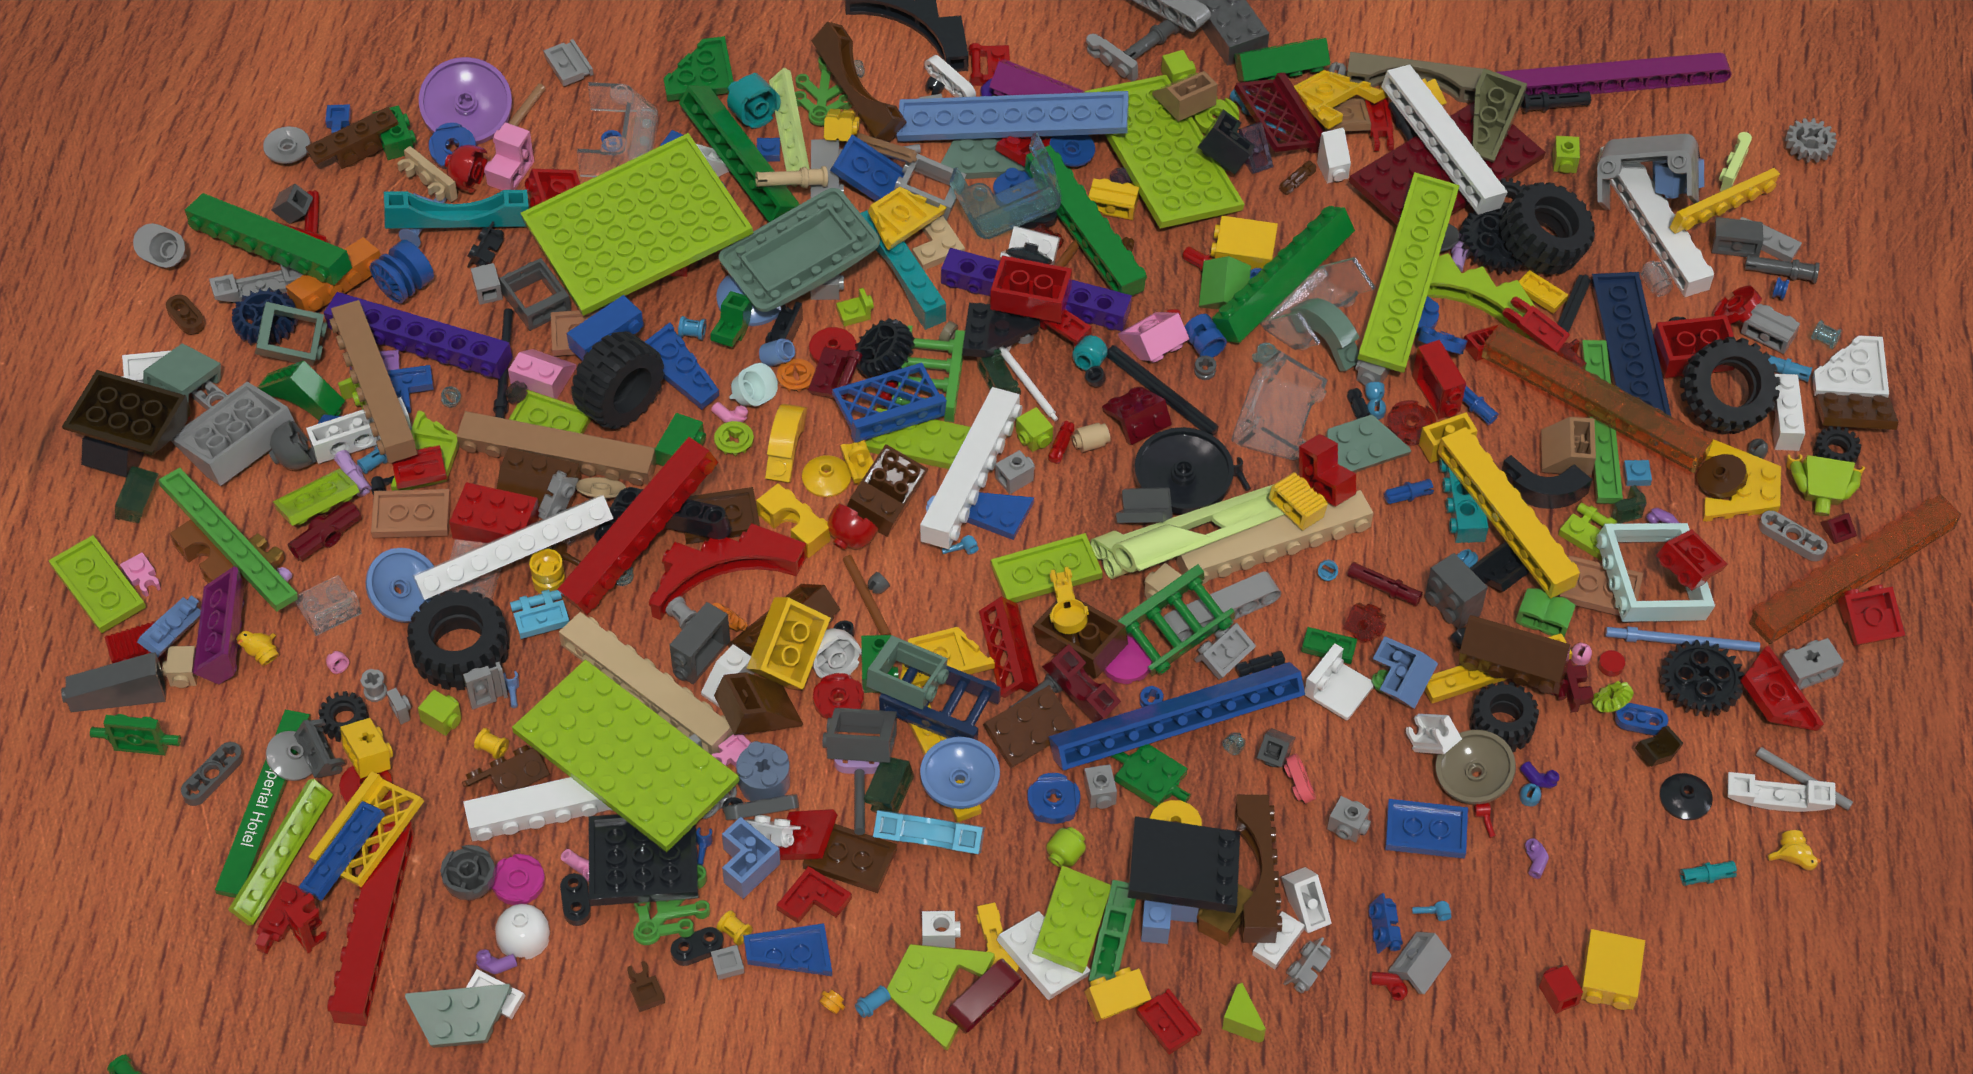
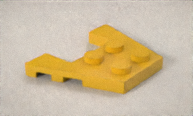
M1326 70L1294 86L1311 114L1327 129L1342 122L1343 113L1333 109V107L1346 102L1349 98L1359 95L1375 104L1388 97L1382 87L1380 89L1371 87V83L1366 81L1355 83L1350 81L1348 76Z
M1707 438L1705 461L1721 454L1734 455L1740 458L1746 465L1748 479L1746 485L1737 490V493L1731 496L1730 500L1705 497L1703 521H1712L1713 518L1717 517L1729 519L1733 518L1734 515L1746 513L1748 516L1763 514L1766 511L1778 512L1781 497V466L1712 438Z

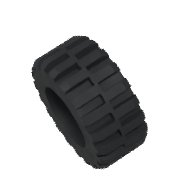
M1544 182L1529 184L1523 190H1520L1504 210L1500 221V230H1502L1501 236L1503 241H1506L1505 246L1507 250L1512 251L1513 257L1517 261L1520 260L1524 263L1523 266L1526 268L1531 267L1535 272H1546V274L1553 275L1571 270L1584 256L1594 241L1595 225L1594 221H1591V212L1586 210V204L1583 201H1579L1575 193H1570L1566 190L1567 188L1563 186L1557 187L1555 183L1550 182L1545 185ZM1537 220L1549 225L1558 237L1544 230Z
M626 331L611 333V336L606 335L601 338L602 341L596 342L590 352H586L583 356L584 359L581 364H578L576 368L577 373L573 376L572 380L574 386L571 387V393L575 406L604 428L617 429L629 425L631 421H636L641 413L646 412L648 405L655 400V395L661 388L660 382L664 377V364L660 353L636 335Z
M1727 337L1724 340H1715L1694 354L1688 360L1689 364L1683 369L1682 374L1685 377L1680 380V388H1684L1685 392L1680 395L1682 401H1687L1689 405L1685 409L1688 414L1694 413L1696 416L1694 418L1695 422L1698 424L1704 422L1706 424L1705 429L1709 431L1718 429L1719 434H1727L1729 432L1735 434L1747 430L1764 420L1767 414L1774 409L1776 405L1774 401L1779 398L1780 391L1776 390V387L1780 385V377H1775L1774 374L1778 370L1776 364H1770L1768 359L1771 356L1767 352L1763 354L1759 351L1761 346L1756 343L1748 345V339L1740 338L1736 341L1735 337ZM1719 365H1728L1736 368L1744 375L1749 388L1748 399L1744 405L1732 407L1724 404L1716 397L1711 386V375L1714 368Z
M452 590L445 591L444 595L439 596L437 594L431 597L430 602L427 603L425 601L419 606L420 611H415L411 617V622L408 624L407 640L412 662L418 670V674L423 679H428V683L434 686L441 684L442 689L451 690V687H456L457 690H465L463 674L475 668L488 666L490 669L496 667L495 663L497 662L500 663L502 668V663L506 662L509 639L502 611L498 606L494 605V601L490 598L485 597L483 599L480 593L473 591L470 594L468 590H459V592L455 593ZM457 629H469L481 635L472 646L459 651H448L436 646L438 640L443 635Z

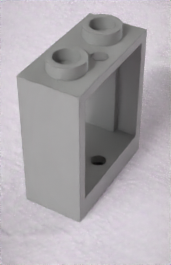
M917 153L916 162L905 163L902 173H905L904 177H898L894 189L902 187L913 194L921 195L927 198L926 203L935 207H939L940 204L944 205L947 208L941 216H944L947 221L967 174ZM913 172H919L951 186L945 200L908 185Z

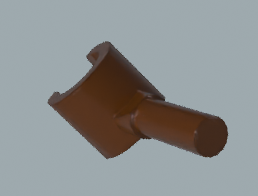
M563 542L553 544L552 550L557 551L561 555L562 560L564 559L578 566L581 561L566 553V544Z

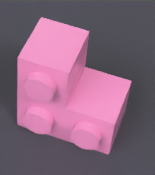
M505 122L501 129L497 130L494 134L493 142L495 143L496 155L486 164L484 173L486 174L487 185L500 190H515L534 163L530 131Z

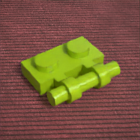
M1580 503L1577 511L1584 516L1580 518L1572 514L1560 528L1558 535L1601 561L1602 556L1596 546L1598 544L1596 537L1601 530L1590 523L1593 520L1599 525L1604 526V524H1617V520L1612 517H1605L1592 505L1589 507L1584 503Z

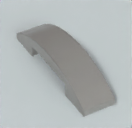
M280 264L281 270L236 280L233 274L210 278L209 282L215 300L237 302L242 301V295L250 296V290L256 293L259 291V288L267 291L270 287L273 292L279 289L282 293L287 292L285 286L304 274Z

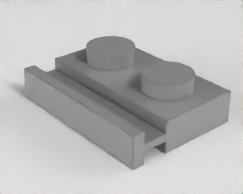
M574 39L570 40L568 44L561 43L543 50L545 59L563 86L584 79L585 75H593V68Z
M499 662L495 663L496 667L490 669L488 666L475 668L463 674L472 710L496 702L498 697L508 698L503 670Z

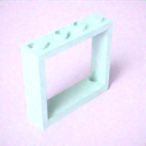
M1688 523L1604 524L1596 537L1598 543L1596 546L1600 550L1602 565L1609 578V588L1613 591L1616 600L1615 606L1619 610L1622 622L1696 621L1708 618L1715 604L1707 582L1693 591L1686 587L1690 600L1636 601L1618 542H1667L1689 531Z

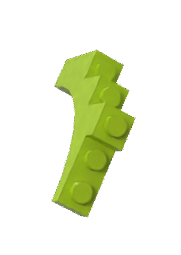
M1449 253L1438 257L1427 294L1428 297L1444 298L1466 303L1496 318L1512 332L1520 343L1533 339L1517 327V324L1511 323L1502 313L1505 308H1510L1522 317L1525 313L1518 311L1512 306L1511 300L1513 297H1520L1530 306L1533 305L1535 307L1518 280L1509 283L1505 282L1496 287L1483 266L1461 273Z

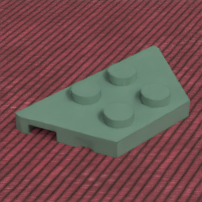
M1002 138L954 139L941 164L967 174L965 179L997 178L1009 168H1016L1018 171L1025 172L1024 166L995 150L997 142Z
M1373 415L1329 428L1326 431L1325 437L1338 443V464L1354 473L1407 456L1412 452L1410 447Z
M510 984L406 993L405 998L429 1044L433 1048L488 1043L493 1032V1025L498 1021L502 1013L501 1008L507 995L511 994L512 986Z

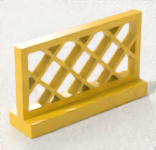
M373 771L370 772L308 856L314 864L317 863L362 801L381 810L394 806V814L383 817L377 825L379 835L368 838L360 848L362 849L363 857L352 860L340 875V878L359 887L364 885L424 802L420 796L382 779L379 774ZM389 790L392 791L393 798L381 802ZM407 800L413 801L407 809L400 811L399 803ZM395 821L396 825L394 828L384 833L383 825ZM376 843L380 844L376 852L368 854V846ZM363 864L364 869L358 877L353 876L352 868Z

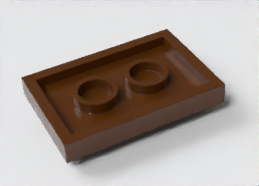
M1831 392L1816 394L1815 404L1823 426L1897 430L1899 421L1890 398L1882 395H1875L1873 397H1865L1859 394H1850L1849 396L1837 395Z
M753 487L688 497L690 500L724 508L732 526V531L727 538L741 536L743 531L747 532L751 523L760 526ZM684 532L686 544L708 541L710 539L709 537Z
M1050 685L983 724L1010 769L1049 747V736L1076 728Z
M834 824L823 858L804 859L803 869L809 866L824 876L878 893L897 851V844L865 833L857 835L853 829Z

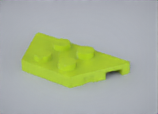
M418 411L411 429L416 450L440 445L448 479L459 448L457 435L452 431L446 430L439 422H433L428 419L424 412ZM394 476L391 484V490H410L414 488L447 482V480L397 489Z

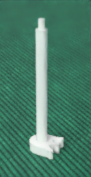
M1002 346L994 350V354L987 357L990 362L1003 357L1048 417L1057 421L1058 417L1055 415L1054 409L1009 352L1011 346L1007 348Z

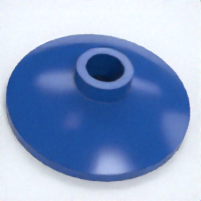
M1089 135L1052 136L1049 145L1052 146L1055 152L1061 155L1063 163L1067 166L1085 165L1092 160L1095 154V144Z

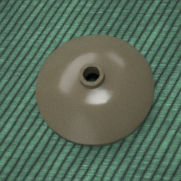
M1469 730L1459 733L1462 740L1445 754H1438L1436 773L1441 787L1452 798L1468 804H1483L1499 798L1511 786L1515 776L1516 763L1511 748L1501 737L1488 731ZM1474 772L1481 773L1479 777H1474L1472 774Z

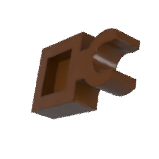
M645 961L641 962L643 970L641 973H634L631 966L627 968L629 979L634 982L629 985L630 991L639 1012L665 1003L656 976L648 978L649 969Z

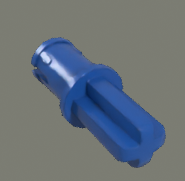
M1467 386L1465 387L1463 401L1470 407L1469 411L1477 414L1487 425H1491L1497 419L1499 413L1484 401L1483 396L1478 397Z
M1430 479L1415 483L1405 482L1403 486L1387 489L1384 493V498L1388 504L1404 500L1413 501L1416 497L1433 494L1434 490H1429V488H1434L1433 483Z

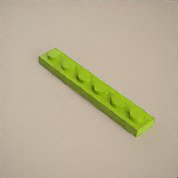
M315 779L307 781L228 909L247 925H254L333 795Z

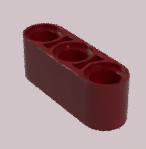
M1002 958L949 1007L946 1015L966 1034L1018 986L1022 977Z

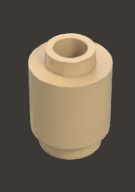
M1095 423L1075 429L1072 440L1076 449L1079 448L1081 452H1086L1104 447L1106 443L1110 442V433L1105 423Z

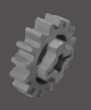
M1803 118L1802 123L1796 120L1794 126H1789L1786 134V148H1792L1790 154L1797 153L1799 160L1805 157L1807 162L1814 159L1818 163L1820 157L1827 160L1828 155L1832 156L1837 143L1835 139L1836 133L1830 132L1831 126L1824 127V121H1821L1819 124L1816 123L1815 118L1811 122Z

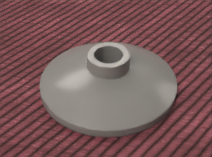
M291 126L281 127L268 134L264 140L263 149L266 156L274 162L293 163L307 154L305 147L310 145V139L307 133L300 128Z
M285 731L275 735L266 748V761L270 769L277 776L289 781H299L312 774L303 755V747L298 744L294 736L295 731ZM291 749L296 750L299 755H293Z

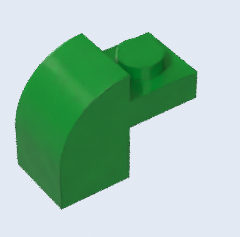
M732 291L729 292L721 304L720 320L711 332L710 341L733 347L737 340L742 341L752 312V303L745 295Z

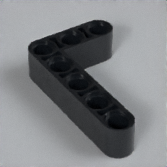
M627 487L618 493L609 508L613 519L598 526L594 534L596 542L603 537L643 489ZM687 499L682 504L680 510L670 518L664 527L713 539H723L732 531V526L723 507Z

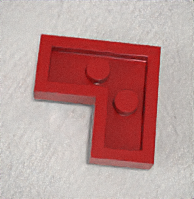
M808 866L777 903L776 908L777 911L798 924L814 904L837 918L852 899V893Z

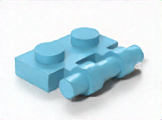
M548 589L541 591L542 594L528 598L526 595L519 597V600L510 602L512 612L522 610L513 613L520 639L563 628L570 622L564 601L553 602L562 599L561 593L558 590L549 591ZM545 604V605H542V606L530 608V607H533V606H536V605Z

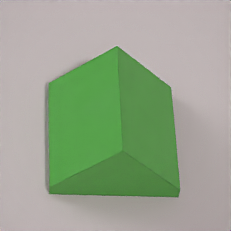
M1230 256L1205 260L1199 307L1219 310L1220 307L1227 304L1236 292L1249 283L1251 266Z

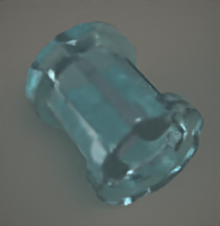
M1820 320L1813 331L1811 339H1818L1828 344L1829 348L1834 349L1843 330L1829 327L1824 324V321Z

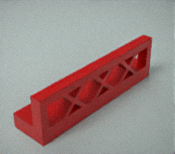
M1001 596L979 610L989 654L995 662L993 670L997 686L1001 687V697L1006 698L1020 688L1030 692L1038 686V681L1018 604ZM996 610L997 616L994 623L991 624L988 615ZM998 630H1001L1002 638L999 645H996L995 637ZM1006 651L1008 658L1003 667L1000 660L1003 652ZM1010 672L1013 674L1014 682L1006 687L1005 682Z

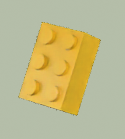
M774 597L746 669L789 689L803 690L830 617L789 597Z

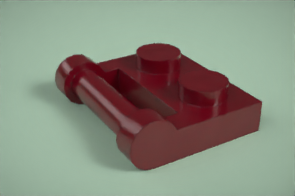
M824 347L808 391L812 395L834 398L832 389L850 383L856 365L860 363L863 355L855 350L845 351ZM846 361H848L847 364H846V367H845V369H844L843 375H842V377H841L840 383H839V385H838V387H837V384H838V382H839V379H840V376H841V374H842V371H843V368H844V366H845V363H846ZM848 393L841 395L844 400H846Z

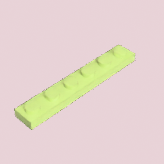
M783 68L769 80V84L780 95L781 99L778 112L775 110L785 168L786 171H799L802 167L810 169L791 71Z

